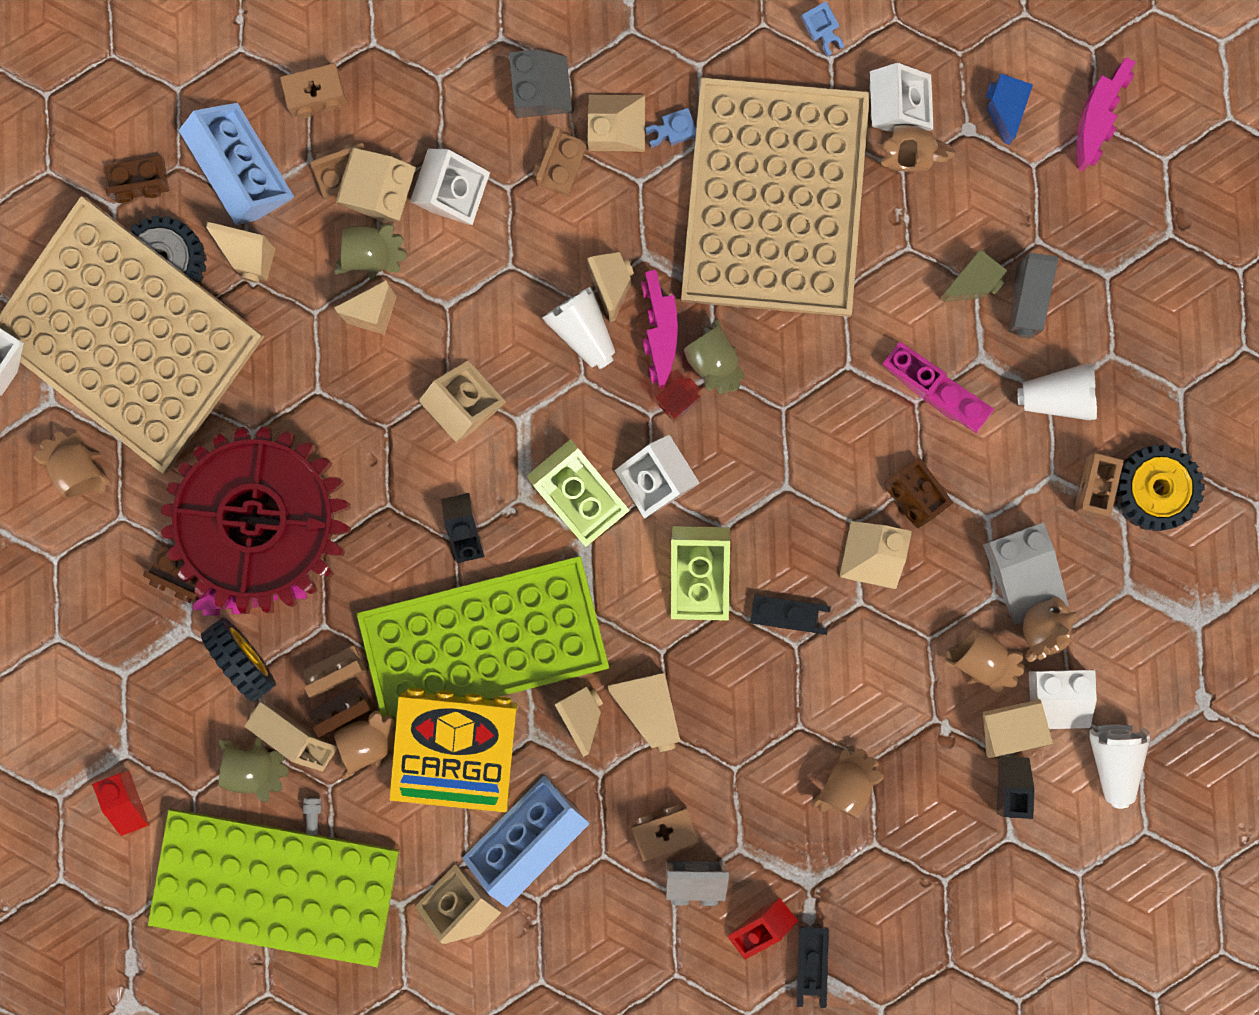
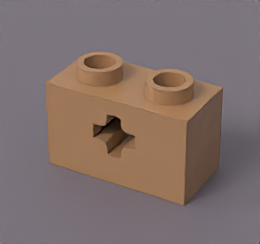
M335 63L280 77L287 107L293 118H309L314 115V112L322 110L332 112L339 110L342 105L348 104L341 75ZM314 90H318V91L316 92L317 96L312 97V96H313V91H314Z
M1097 453L1086 457L1074 508L1075 513L1099 519L1111 517L1124 460Z
M675 804L664 808V814L653 818L652 813L635 819L637 824L632 825V830L643 862L699 843L687 806L681 808L680 804ZM665 824L666 828L672 827L673 830L668 832L669 837L664 838L662 834L656 835V832L660 830L659 825Z

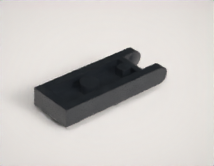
M754 595L750 624L827 635L828 629L823 627L817 628L819 611L830 612L831 606Z
M798 927L796 1007H803V995L820 996V1008L827 1007L828 927Z

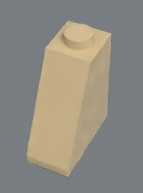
M665 673L608 685L610 694L651 748L658 747L659 752L676 748L675 743L681 741Z
M260 702L251 712L250 719L244 726L291 762L322 772L338 748L326 738H318L313 730L283 711L263 702Z

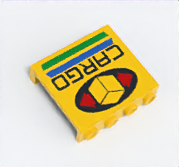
M407 688V691H403L398 698L390 801L507 812L510 799L509 783L518 703L512 702V699L509 697H495L494 700L483 699V696L479 694H466L465 697H457L450 691H436V694L424 693L425 690L421 688Z

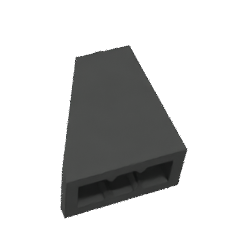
M1029 253L1017 265L1009 332L1017 333V337L1031 339L1034 338V335H1038L1044 330L1058 256Z

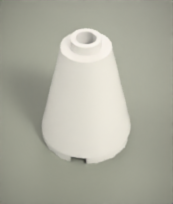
M590 286L582 290L579 295L571 297L542 317L545 323L591 368L597 365L601 369L614 360L612 355L615 353V349L595 294Z
M1085 363L1023 382V388H1017L1018 405H1024L1025 411L1089 421L1096 420L1097 405L1094 364Z
M1116 724L1098 726L1099 732H1095L1092 728L1089 738L1105 801L1111 803V806L1114 808H1128L1129 804L1134 803L1136 800L1150 742V731L1140 727V732L1132 731L1131 725Z

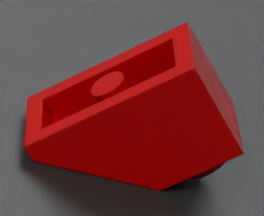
M130 771L116 774L92 784L103 814L120 836L149 826Z
M778 898L758 910L727 937L746 960L781 941L798 920L782 899Z

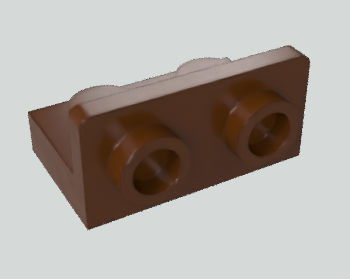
M162 156L106 165L109 188H106V195L117 203H128L133 201V198L140 196L156 198L161 196V193L169 191L165 161Z
M920 457L884 482L891 497L897 501L906 513L909 521L916 528L922 527L954 503Z
M162 545L150 571H145L143 574L144 577L150 579L149 585L165 591L166 587L176 591V598L191 603L192 599H201L194 592L199 578L195 576L187 582L181 581L178 573L185 562L183 560L175 562L168 560L166 553L170 548Z
M358 684L311 710V715L317 724L312 728L318 738L375 709L364 686Z

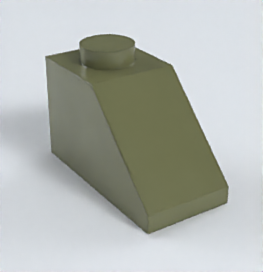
M980 249L940 299L943 302L985 298L990 292L995 295L1006 282L1002 277L1007 270Z

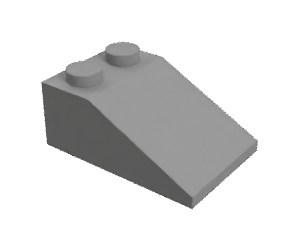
M1044 522L983 544L1013 625L1022 623L1026 612L1034 604L1049 601L1053 596L1059 597L1068 606L1055 550ZM1056 608L1050 609L1051 612L1057 610Z
M666 861V900H672V905H689V900L701 901V905L704 906L719 905V901H725L729 880V872L725 862Z

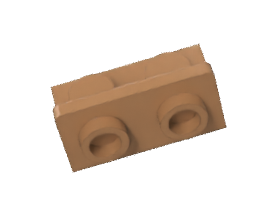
M555 127L553 134L548 133L543 146V149L546 150L543 160L538 159L533 175L537 176V185L569 197L586 154L588 142L564 134L561 128Z
M363 143L347 144L342 147L341 151L333 154L330 152L319 154L315 157V160L310 162L325 201L337 197L351 149L357 148L367 151Z
M350 646L303 670V675L308 683L304 688L309 698L316 697L367 671L356 647Z

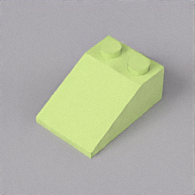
M571 439L527 475L535 489L585 547L630 511Z
M673 526L671 538V619L729 620L730 527Z

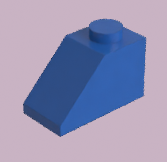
M1000 74L996 82L991 81L988 86L985 98H988L989 102L986 109L1004 144L1010 145L1016 137L1033 84Z

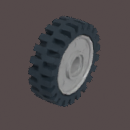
M153 216L152 220L145 218L140 220L142 224L137 225L135 223L131 227V232L160 255L167 254V260L196 283L202 282L204 278L202 272H206L207 267L204 264L207 261L206 254L204 253L205 249L198 236L187 225L170 217L163 216V218H160L159 216Z

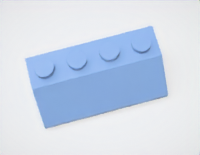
M238 103L194 110L179 129L180 134L235 225L256 221L294 198V195Z
M543 776L462 859L485 891L505 907H508L590 823L577 807L546 776Z

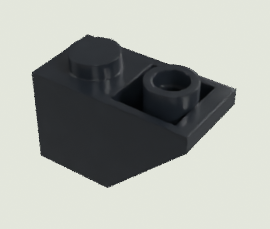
M470 493L441 499L443 519L456 562L461 563L485 557Z
M999 756L996 814L1008 818L1033 819L1035 788L1030 758Z

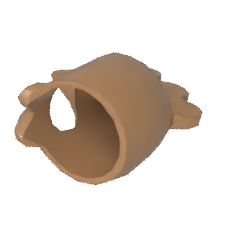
M898 125L894 126L893 138L886 140L883 144V148L889 155L884 157L881 163L883 166L895 171H927L934 162H948V159L954 158L955 150L952 149L951 145L943 143L941 140H936L928 130L915 126Z
M56 432L53 435V441L50 439L42 440L39 445L41 450L36 451L34 459L39 464L46 465L51 482L63 498H76L92 490L98 493L106 491V485H109L110 481L92 462L100 457L101 454L89 451L83 446L81 438L77 433H72L67 437L62 432Z
M1053 596L1049 601L1034 604L1024 616L1022 628L1025 640L1029 646L1025 656L1028 662L1036 659L1042 660L1047 655L1059 653L1071 643L1072 624L1077 614L1076 612H1070V608L1066 607L1064 601L1059 597ZM1056 608L1063 614L1053 613L1050 609Z
M974 629L958 648L950 647L947 649L946 655L948 658L944 659L946 665L958 668L971 675L967 682L968 684L979 682L989 685L995 692H1001L1003 686L1015 687L1018 682L1016 676H1021L1024 673V665L1020 663L1024 657L1023 653L1016 650L1008 651L994 636L980 629Z
M374 711L368 720L348 723L334 732L335 741L341 755L339 766L345 769L342 773L344 779L367 765L375 763L378 767L381 766L382 759L388 755V752H394L396 732L394 717L390 715L382 717L380 711Z
M857 749L853 754L849 750H843L839 757V763L833 769L823 770L822 773L829 777L828 782L811 805L814 808L818 806L821 812H827L833 808L858 819L868 805L872 786L879 784L884 778L883 773L876 770L879 766L877 759L867 758V752L863 749Z

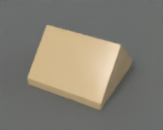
M384 281L336 306L335 310L347 324L385 335L397 297L388 282Z
M1040 699L983 712L986 755L988 758L1053 744Z

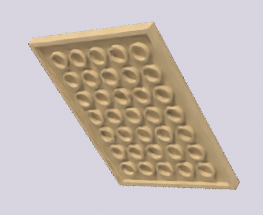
M701 78L681 302L851 317L870 92Z
M83 196L74 205L0 313V328L24 343L20 359L24 366L162 474L168 473L265 337V335L96 204Z

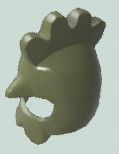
M390 223L382 225L380 230L367 226L345 227L342 234L341 258L336 261L338 268L334 269V273L344 274L351 270H365L369 273L371 281L378 272L383 270L394 273L399 272V261L405 260L407 256L406 250L399 248L404 240L402 235L393 234L394 226Z
M714 319L712 322L713 328L709 326L703 327L701 331L702 336L683 350L691 367L705 379L706 389L711 391L715 388L719 394L724 395L729 390L732 392L737 391L740 387L739 381L745 378V374L738 366L737 349L732 347L721 328L720 321Z
M258 736L254 747L248 751L236 748V744L229 739H219L220 749L224 751L220 768L219 787L237 793H256L257 798L264 803L270 800V792L279 793L282 790V783L279 778L287 777L289 774L288 767L281 764L285 756L278 751L269 753Z

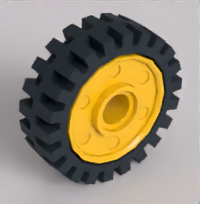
M1154 445L1142 448L1125 459L1115 496L1118 501L1116 505L1118 509L1123 511L1122 515L1125 519H1130V523L1140 526L1141 529L1153 531L1170 530L1189 521L1193 517L1192 515L1199 510L1200 507L1198 505L1203 502L1204 498L1201 493L1205 490V484H1201V479H1203L1202 472L1198 473L1196 468L1199 466L1196 461L1192 462L1190 460V455L1187 453L1183 454L1181 449L1171 448L1169 445ZM1155 481L1163 485L1164 491L1161 496L1156 494L1153 489Z
M221 618L201 633L202 642L211 657L216 661L215 663L247 699L255 702L276 686L274 677L269 672L267 665L263 663V659L228 619Z

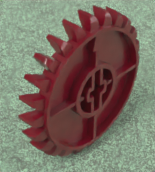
M268 426L260 427L255 439H251L250 433L245 427L236 429L234 442H229L224 435L219 433L214 436L213 444L215 449L210 452L198 445L194 449V456L198 462L194 466L181 462L177 468L184 477L181 484L176 482L168 483L166 490L175 496L174 503L165 504L161 507V514L172 518V525H168L161 530V537L175 540L176 543L166 553L167 558L173 562L180 560L185 562L179 570V579L187 582L195 576L199 578L194 592L200 598L206 597L212 589H215V605L221 609H226L232 596H236V606L242 614L250 613L253 598H257L259 607L268 614L274 612V595H278L287 606H296L297 601L293 590L295 586L309 594H316L317 588L309 575L312 572L326 577L334 575L333 570L322 559L325 554L344 556L346 551L331 541L332 535L351 532L350 526L341 521L334 520V514L351 508L350 503L338 498L331 499L330 496L331 493L345 485L343 480L337 477L322 478V475L333 463L328 458L316 459L310 463L308 460L316 447L310 442H305L295 450H292L295 434L292 432L284 431L276 442H272V429ZM269 496L275 499L280 511H275L262 503L268 504ZM254 498V499H256V500H258V501H260V502H257V501H254V500H252V501H248V500ZM260 515L268 519L281 520L279 526L256 524L253 526L246 522L235 521L237 516L260 518ZM236 530H240L241 533L259 540L270 539V541L263 544L247 538L245 545L241 542Z

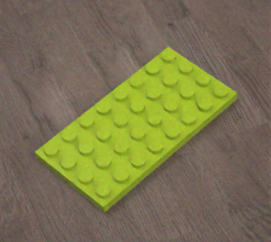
M581 556L356 613L382 717L388 715L394 717L395 723L397 721L398 698L403 691H407V688H421L425 690L424 693L436 694V691H450L457 697H465L466 694H479L483 696V699L488 700L609 669Z
M171 808L168 810L148 926L378 967L400 850Z

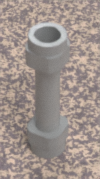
M304 798L303 814H306V833L318 835V814L321 813L322 809L321 798Z

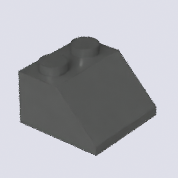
M541 50L509 53L514 107L517 118L573 113L567 56Z

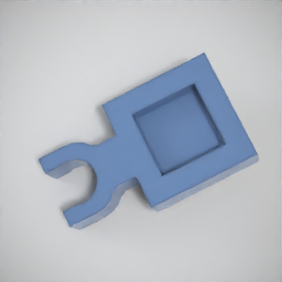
M827 1L800 16L813 42L819 38L822 39L823 50L827 57L832 54L829 49L830 42H835L839 50L845 47L842 40L833 33V30L840 26Z
M689 108L663 116L662 126L651 125L645 128L646 135L652 132L658 134L656 140L650 141L651 148L660 145L665 139H669L671 146L696 138V127Z

